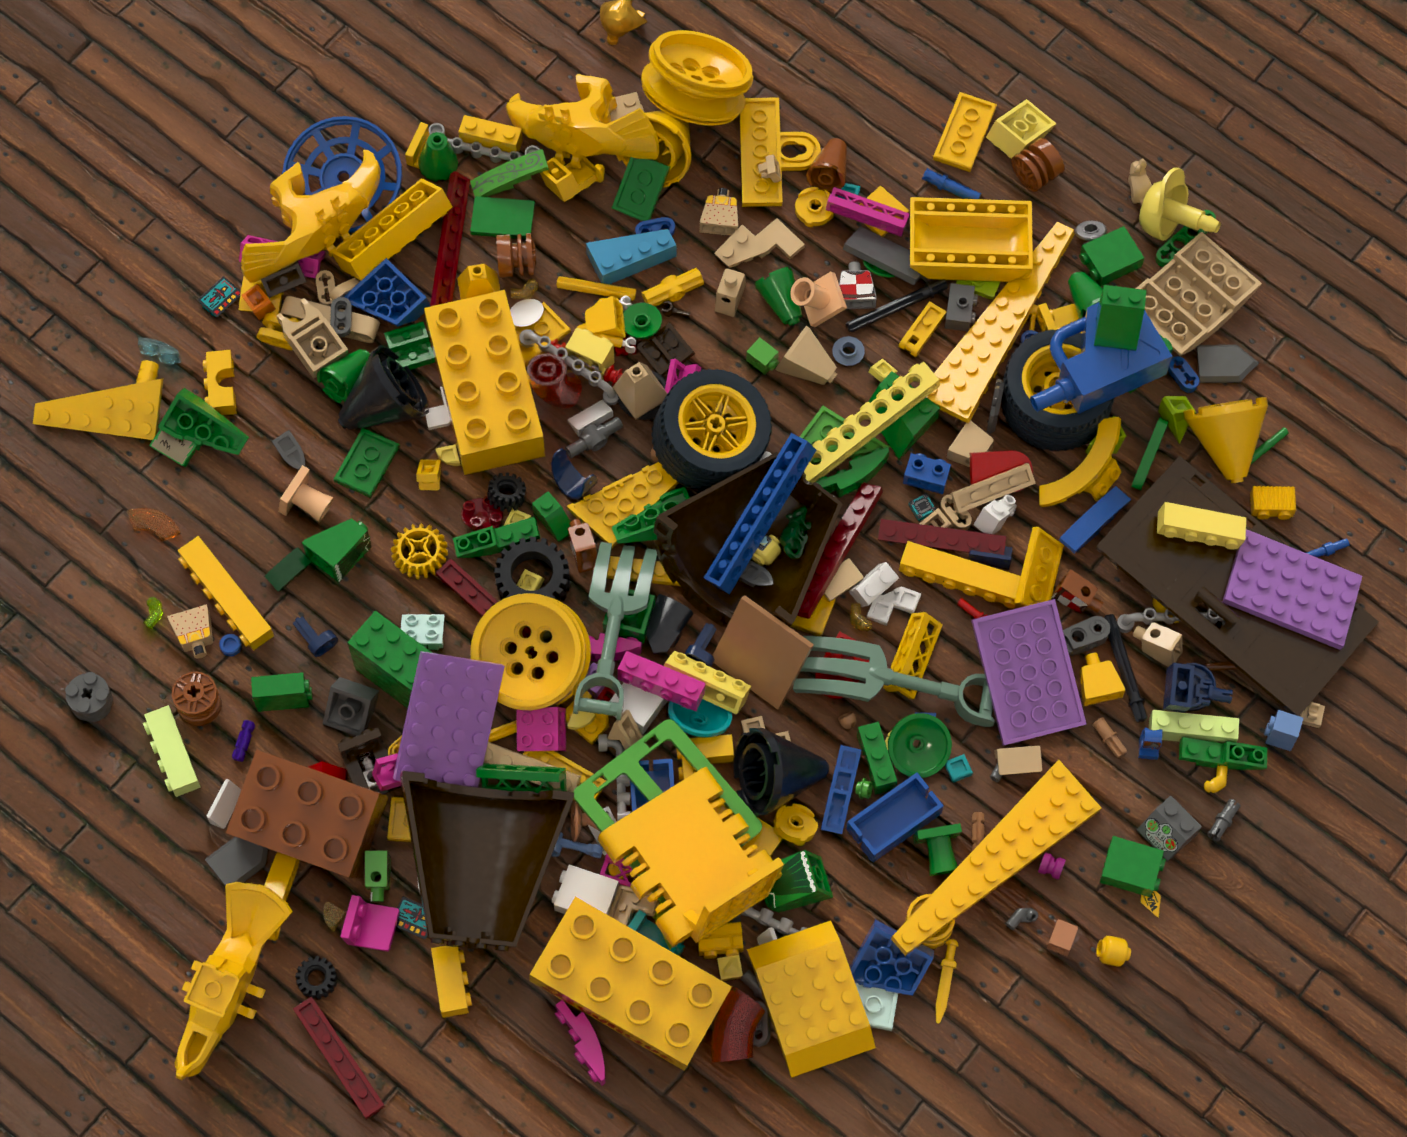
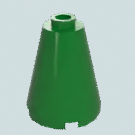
M435 132L429 135L419 156L418 165L421 174L425 178L436 182L443 179L445 181L450 178V173L457 171L458 158L447 137L443 133Z
M791 267L775 270L769 273L770 276L765 280L762 277L755 282L754 285L757 291L784 325L793 326L800 322L802 317L801 307L796 305L791 299V288L795 283Z
M1075 272L1070 276L1068 285L1078 318L1081 319L1085 317L1088 307L1099 303L1103 288L1085 272Z
M358 349L321 368L317 373L318 383L322 382L325 386L322 390L336 402H345L370 353L366 350Z

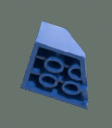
M387 258L344 296L351 302V305L396 326L416 321L425 313L424 308L430 307L427 297Z
M875 919L854 957L850 970L855 984L858 983L867 988H880L890 992L913 996L934 958V950L921 944L905 956L891 940L897 931Z

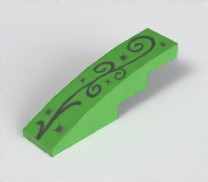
M540 149L523 155L471 180L470 183L474 196L488 197L512 189L514 184L532 179L531 175L549 170L544 151Z

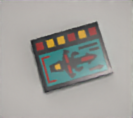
M223 276L198 301L209 313L218 317L240 297L241 291Z
M403 896L397 907L400 910L396 927L426 939L428 934L422 904Z

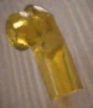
M529 279L521 289L511 288V299L531 298L538 290V282L535 279Z
M852 603L850 612L851 624L860 631H869L872 628V623L861 615V604Z

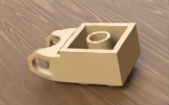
M303 298L300 300L305 314L302 321L292 322L281 313L277 315V320L282 327L284 338L314 379L321 368L348 355V349L321 312ZM315 346H318L319 348L323 347V349L317 350L315 349Z

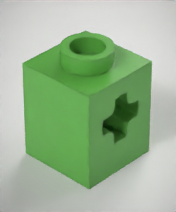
M759 337L747 350L746 361L763 374H766L769 370H774L778 365L779 352Z

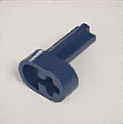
M303 616L297 617L296 621L293 622L295 628L309 644L308 649L314 657L322 656L338 642V638L332 630H327L318 636Z
M706 623L695 643L688 646L684 653L687 657L703 662L709 667L713 665L715 659L705 649L717 630L714 628V625Z

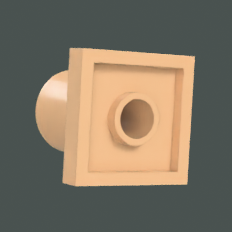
M831 271L814 282L806 277L800 278L795 281L791 288L792 301L796 305L804 306L810 326L817 327L847 309L836 274Z
M302 465L280 498L279 512L286 516L293 504L310 514L316 521L321 522L331 507L334 497L308 486L310 469Z

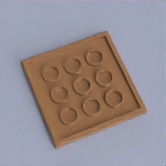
M743 596L712 656L715 659V665L733 678L740 679L746 684L751 685V691L776 709L782 707L814 644L747 596Z

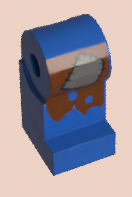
M1144 727L1139 737L1138 758L1158 760L1159 749L1162 744V729L1150 730Z

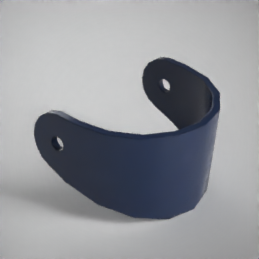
M563 448L558 449L554 453L551 462L552 474L559 489L567 497L578 500L597 484V476L592 474L584 478L574 468Z

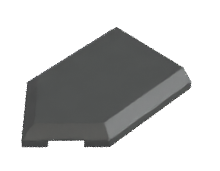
M1198 345L1196 347L1199 383H1240L1259 364L1257 360L1238 345Z
M1001 379L996 381L986 431L988 434L995 431L1004 389Z
M234 837L204 860L225 886L234 882L244 883L266 866L268 848Z

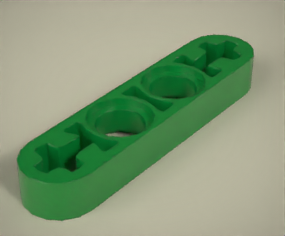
M1203 210L1205 211V215L1212 216L1216 219V216L1212 211ZM1184 226L1159 248L1155 258L1159 266L1164 267L1174 258L1175 254L1182 249L1176 248L1173 245L1175 241H1181L1185 246L1196 237L1190 236L1187 233V230L1192 228ZM1199 229L1197 231L1198 234L1201 232H1203L1204 234L1207 233V231H1204L1202 229ZM1169 250H1170L1171 253L1169 254L1168 259H1167V258L1162 259V258H1161L1162 255H1163V256H1166V255L1169 253Z
M1159 417L1133 480L1132 488L1142 490L1168 426V420Z

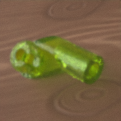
M150 597L147 600L150 615L143 624L149 629H152L163 616L162 603L156 597Z

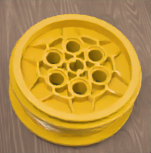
M686 30L666 32L651 44L648 54L650 63L642 71L641 82L646 97L657 108L680 120L709 126L729 123L743 111L745 105L743 94L750 89L753 82V74L750 62L738 49L714 36Z
M524 593L513 595L497 602L482 616L473 633L470 655L473 660L498 663L505 666L497 702L518 710H538L559 702L556 704L558 706L573 695L574 687H578L579 683L588 673L591 661V644L586 627L570 607L554 598L540 594ZM529 626L532 633L530 637L524 638L522 631L525 627ZM546 631H550L552 634V639L548 643L543 640V634ZM512 642L517 645V650L514 654H510L508 651V646ZM532 647L537 651V656L533 659L532 655L529 654V650ZM555 651L558 653V660L556 663H551L549 655ZM517 663L523 665V671L519 675L514 671ZM539 667L544 670V676L541 679L535 677V670Z

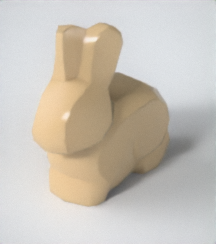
M1144 159L1131 163L1128 178L1131 200L1134 204L1140 203V205H1142L1147 191L1152 186L1146 174L1145 168L1147 164Z

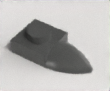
M290 430L272 440L282 458L289 465L299 470L302 465L305 466L304 453Z
M751 560L739 578L740 581L751 587L774 584L769 571Z

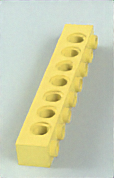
M924 361L920 365L915 364L912 366L907 375L898 377L892 383L893 386L887 390L883 389L876 395L875 400L871 403L866 402L861 406L857 414L848 416L843 421L844 424L839 428L831 429L826 438L822 441L818 440L812 445L816 452L804 470L807 481L813 483L819 478L826 476L940 387L939 379ZM914 381L920 383L917 388L909 387L910 383ZM897 394L904 396L900 401L893 400V397ZM880 407L887 408V411L883 414L876 412ZM863 420L871 421L866 427L860 425ZM848 432L854 433V437L851 439H845L844 435ZM831 445L838 446L835 452L827 451ZM814 458L822 459L818 465L811 464Z

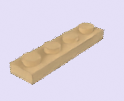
M1026 463L950 494L957 513H961L1033 485L1035 480L1030 465Z

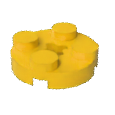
M810 187L799 193L795 202V213L805 226H820L826 224L834 217L833 212L826 210L830 192L818 190V187ZM814 203L815 205H820V207H818L817 210L811 209V204Z
M792 804V806L787 807L784 805L778 809L775 815L773 830L775 834L797 846H803L805 842L810 841L814 837L818 828V822L815 821V815L809 808L800 804ZM795 821H797L799 824H798V826H796V825H794V824H792V823H794Z

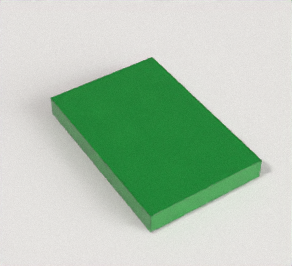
M630 157L612 209L641 221L651 220L670 166L653 159Z
M475 196L470 230L471 235L496 237L497 235L510 234L511 238H517V235L521 234V238L526 239V233H532L535 201Z
M362 428L336 473L334 482L371 498L400 448L399 443Z

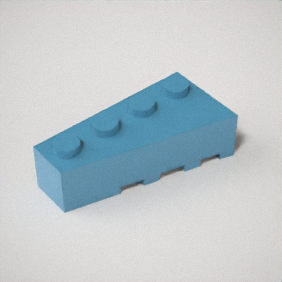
M664 229L586 243V254L600 282L612 284L677 257V245L669 230Z

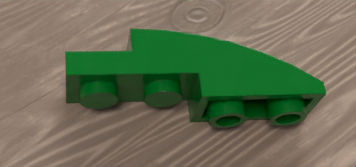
M888 447L884 449L877 448L868 455H858L849 461L848 470H840L830 477H821L816 482L829 493L836 491L839 498L860 488L863 482L867 483L881 470L888 460L889 449Z
M531 517L494 529L493 526L454 537L453 542L457 558H471L501 553L504 548L509 551L510 543L514 541L516 545H519V539L524 537L525 542H530V537H536V540L541 537L537 519Z
M1182 737L1179 743V760L1196 762V766L1217 768V766L1222 765L1233 770L1267 769L1268 748L1230 741L1218 743Z

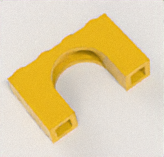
M732 734L707 738H690L711 764L734 761ZM676 748L677 760H682V767H678L679 780H684L695 773L696 770ZM717 798V799L713 800L712 802H710V804H712L713 802H715L716 800H718V799H720V798ZM724 804L720 808H717L715 811L718 815H720L728 808Z

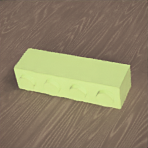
M169 705L144 714L147 722L143 723L147 735L152 734L154 741H151L150 744L154 754L159 753L161 760L157 762L161 772L166 771L168 779L164 781L168 791H173L175 796L178 797L201 788Z
M1152 710L1149 717V729H1162V740L1180 742L1182 737L1218 743H1225L1226 741L1237 742L1239 718Z

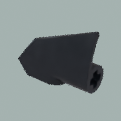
M662 594L657 596L646 631V637L653 654L667 653L671 647L674 648L682 636V630L693 616L692 610L687 606Z

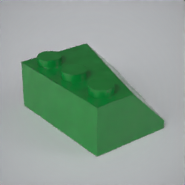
M891 371L878 385L869 402L871 403L875 400L876 395L883 389L887 390L893 386L892 383L899 376ZM897 394L893 397V400L900 401L904 396ZM927 397L881 432L887 444L895 452L898 460L908 452L938 419L940 407ZM880 407L876 412L883 414L887 411V408Z

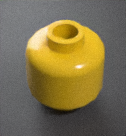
M1105 936L1097 944L1096 955L1103 964L1119 967L1130 959L1131 949L1128 948V943L1125 939Z

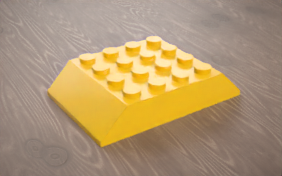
M910 197V268L928 279L1011 282L1032 272V201Z
M831 920L747 949L791 1078L876 1048L866 1012L840 939Z

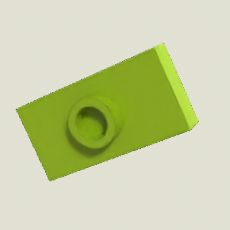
M957 280L956 284L975 286L974 294L994 300L1001 281Z

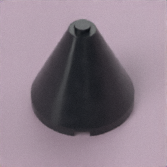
M380 345L371 351L339 412L338 421L344 429L353 430L417 420L429 413V410L425 411L429 403L420 383L408 366L403 368L396 361L399 356L388 347Z
M749 728V732L743 733L736 745L733 776L734 779L739 778L741 790L736 792L755 816L767 815L825 779L829 773V764L823 757L764 728Z

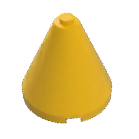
M662 110L646 112L645 114L648 116L650 123H652L659 139L660 152L656 161L670 166L663 187H669L672 183L679 182L690 167L689 122L675 118ZM617 154L618 161L622 160L627 167L630 157Z
M1267 397L1255 398L1256 404H1253L1252 399L1203 406L1198 408L1197 414L1192 409L1183 411L1185 421L1225 479L1231 480V483L1243 482V477L1248 475L1268 407Z

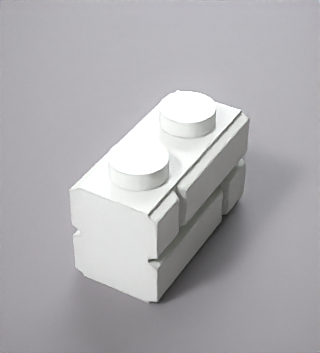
M884 562L871 570L862 581L849 590V593L861 607L868 606L896 582L899 577Z

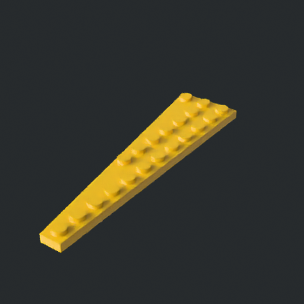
M1059 222L1053 226L1033 251V271L1005 285L935 371L934 374L940 381V387L929 394L927 398L939 406L940 410L969 424L980 404L983 394H986L992 378H995L999 365L1005 360L1008 351L1011 349L1032 312L1036 299H1039L1045 283H1048L1051 278L1050 274L1057 267L1060 258L1074 237V229Z
M1058 760L899 928L891 940L906 956L1101 810V806L1063 763Z

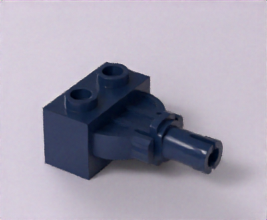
M1173 663L1167 668L1163 710L1185 713L1187 710L1200 705L1209 706L1211 700L1230 704L1232 701V696L1230 695L1233 694V691L1215 688L1211 685V680H1205L1200 674L1194 672L1195 666Z

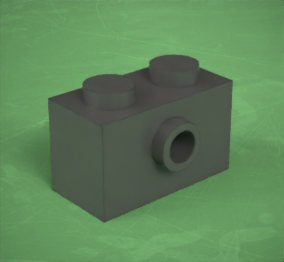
M950 284L945 329L969 331L970 324L974 325L976 312H972V306L977 305L978 294H974L975 286Z

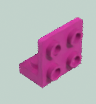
M566 708L517 709V751H566Z
M352 895L340 937L348 945L388 952L391 947L400 910L393 907L369 904L360 896Z

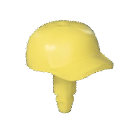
M1172 168L1167 172L1162 181L1156 182L1150 187L1144 197L1139 215L1142 229L1153 238L1162 241L1167 240L1172 235L1178 224L1197 231L1202 229L1207 232L1217 233L1221 223L1212 216L1205 215V211L1187 205L1188 187L1185 184L1184 171L1180 168Z

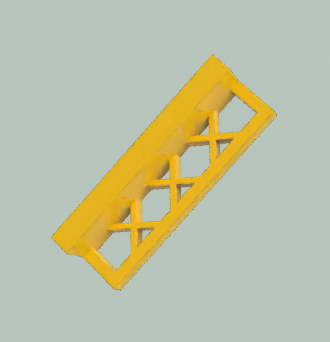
M926 612L912 613L890 669L894 672L922 678L943 624ZM928 623L934 626L931 635H928ZM922 641H924L926 647L923 654H921L920 650ZM914 660H917L919 668L914 673L912 665ZM895 685L883 686L888 692L899 691L909 699H914L917 693L915 690L910 689L909 691L906 688Z

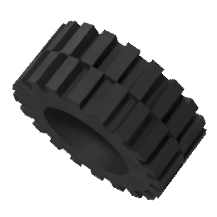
M524 537L519 539V545H516L514 541L510 543L509 551L505 548L501 552L502 559L498 557L496 561L497 568H495L496 586L501 600L517 594L533 593L554 598L558 601L560 599L565 601L567 597L566 591L570 589L569 565L561 549L558 551L555 543L552 542L548 546L547 539L542 538L541 542H537L536 537H530L531 542H525ZM531 559L545 562L553 571L550 582L545 587L534 591L518 587L512 579L515 568L520 563Z

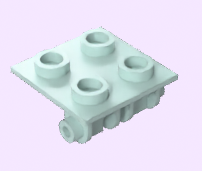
M402 615L401 630L425 648L428 645V650H439L444 645L443 628L445 615Z

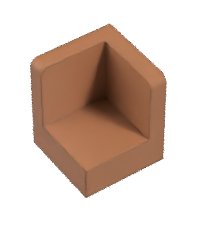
M1058 919L1047 949L1068 956L1078 927Z

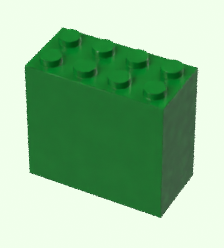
M375 610L347 642L356 671L408 709L420 651L432 652Z

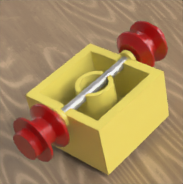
M576 328L567 345L565 342L561 345L558 344L557 338L551 341V344L556 348H565L568 356L572 359H581L584 362V367L591 372H600L601 379L607 383L611 381L612 387L623 374L622 368L618 371L615 370V365H613L614 346L607 338H599L587 329ZM558 354L559 357L565 356L564 354ZM576 365L575 368L580 369L581 366Z

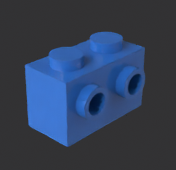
M911 453L904 474L903 484L943 494L951 464L942 459L934 460L927 458L924 454Z

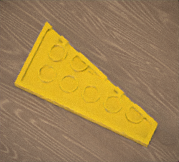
M163 379L35 403L33 424L153 440L158 431Z
M657 462L642 468L641 471L633 475L630 474L605 486L601 491L593 495L589 494L583 497V500L575 504L571 503L566 507L577 519H581L582 523H588L590 530L606 543H612L613 548L617 541L611 527L631 514H639L647 504H655L660 500V496L672 491L679 482L663 469L661 463Z

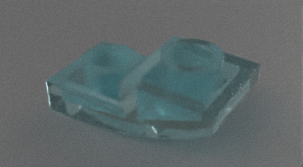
M138 338V347L141 354L147 356L158 354L160 362L165 364L181 363L179 352L174 347L158 340Z

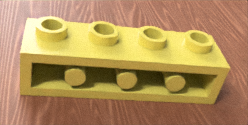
M1164 502L1158 511L1157 534L1168 538H1182L1189 542H1203L1210 546L1218 545L1224 546L1227 549H1239L1246 540V517Z
M676 651L670 655L664 664L665 667L706 683L703 699L737 715L746 703L751 685L746 684L740 679H735L723 671L713 669L703 662L696 661Z

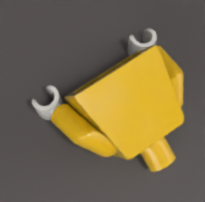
M614 296L601 298L594 306L585 311L586 323L577 326V328L587 329L599 338H607L614 347L621 348V346H624L628 353L635 352L636 348L629 345H636V340L633 337L623 340L626 337L623 311L632 305L629 296H623L621 300Z

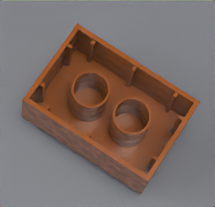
M256 749L226 833L340 875L359 879L365 863V851H369L389 796Z

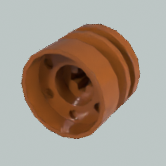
M1039 138L1029 145L1028 150L1023 149L1011 159L1016 176L1032 192H1037L1042 186L1047 185L1048 180H1054L1065 171L1059 152L1044 138Z
M526 233V243H522L521 234L517 235V243H512L510 234L497 235L499 277H513L514 268H518L520 275L524 276V267H528L529 276H534L536 250L531 233Z
M189 672L176 680L172 687L171 696L179 716L186 723L193 726H203L211 723L218 717L222 707V700L215 682L209 675L202 672Z

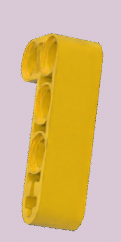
M277 852L264 886L270 888L285 902L295 879L300 860ZM281 927L269 937V940L276 941L278 939Z

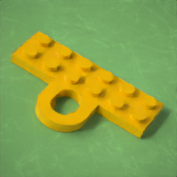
M745 98L744 109L740 113L742 207L782 206V171L808 170L821 152L818 140L809 133L780 132L779 98ZM786 145H801L807 150L804 154H799L794 158H788L781 152L782 148ZM774 155L779 162L781 181L774 183L771 178H762L761 173L759 174L758 165L766 162V156Z

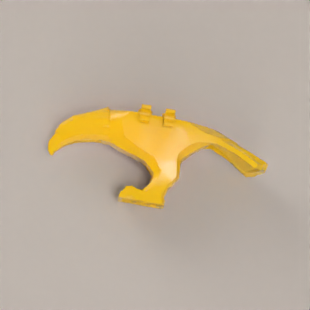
M577 74L576 84L581 101L544 106L535 105L520 100V94L517 93L506 104L507 114L513 126L522 128V133L528 138L537 140L547 148L556 151L555 158L562 165L565 164L563 158H570V154H572V167L580 169V161L586 162V156L618 154L637 159L656 160L660 152L657 133L652 123H650L648 116L641 108L611 122L610 113L616 109L617 103L615 97L611 94L613 90L609 81L604 78Z
M363 150V162L348 180L340 185L312 195H303L305 193V180L299 162L270 184L273 205L280 208L283 223L291 228L292 231L285 241L245 244L242 251L241 270L250 283H255L302 258L317 254L322 250H327L329 256H333L331 251L336 248L333 245L336 238L339 239L341 237L344 241L350 236L348 231L363 209L368 208L379 186L381 169L372 152Z
M241 882L229 883L225 886L227 930L214 953L209 955L206 962L201 963L194 960L191 967L192 970L196 971L191 983L185 981L182 990L187 992L184 1002L190 1004V1012L174 1062L176 1078L179 1080L195 1076L201 1072L221 1040L222 1035L233 1024L237 1013L254 1019L257 1011L242 1005L246 993L263 998L266 990L250 984L255 974L260 953L269 937L282 926L293 912L287 902L266 886Z

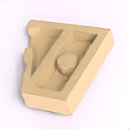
M741 225L714 254L728 268L738 266L741 262L751 261L756 256L767 255L771 251L744 225Z

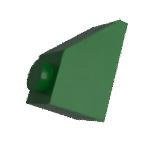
M548 491L532 503L533 514L559 543L569 536L568 528L571 521L562 506Z

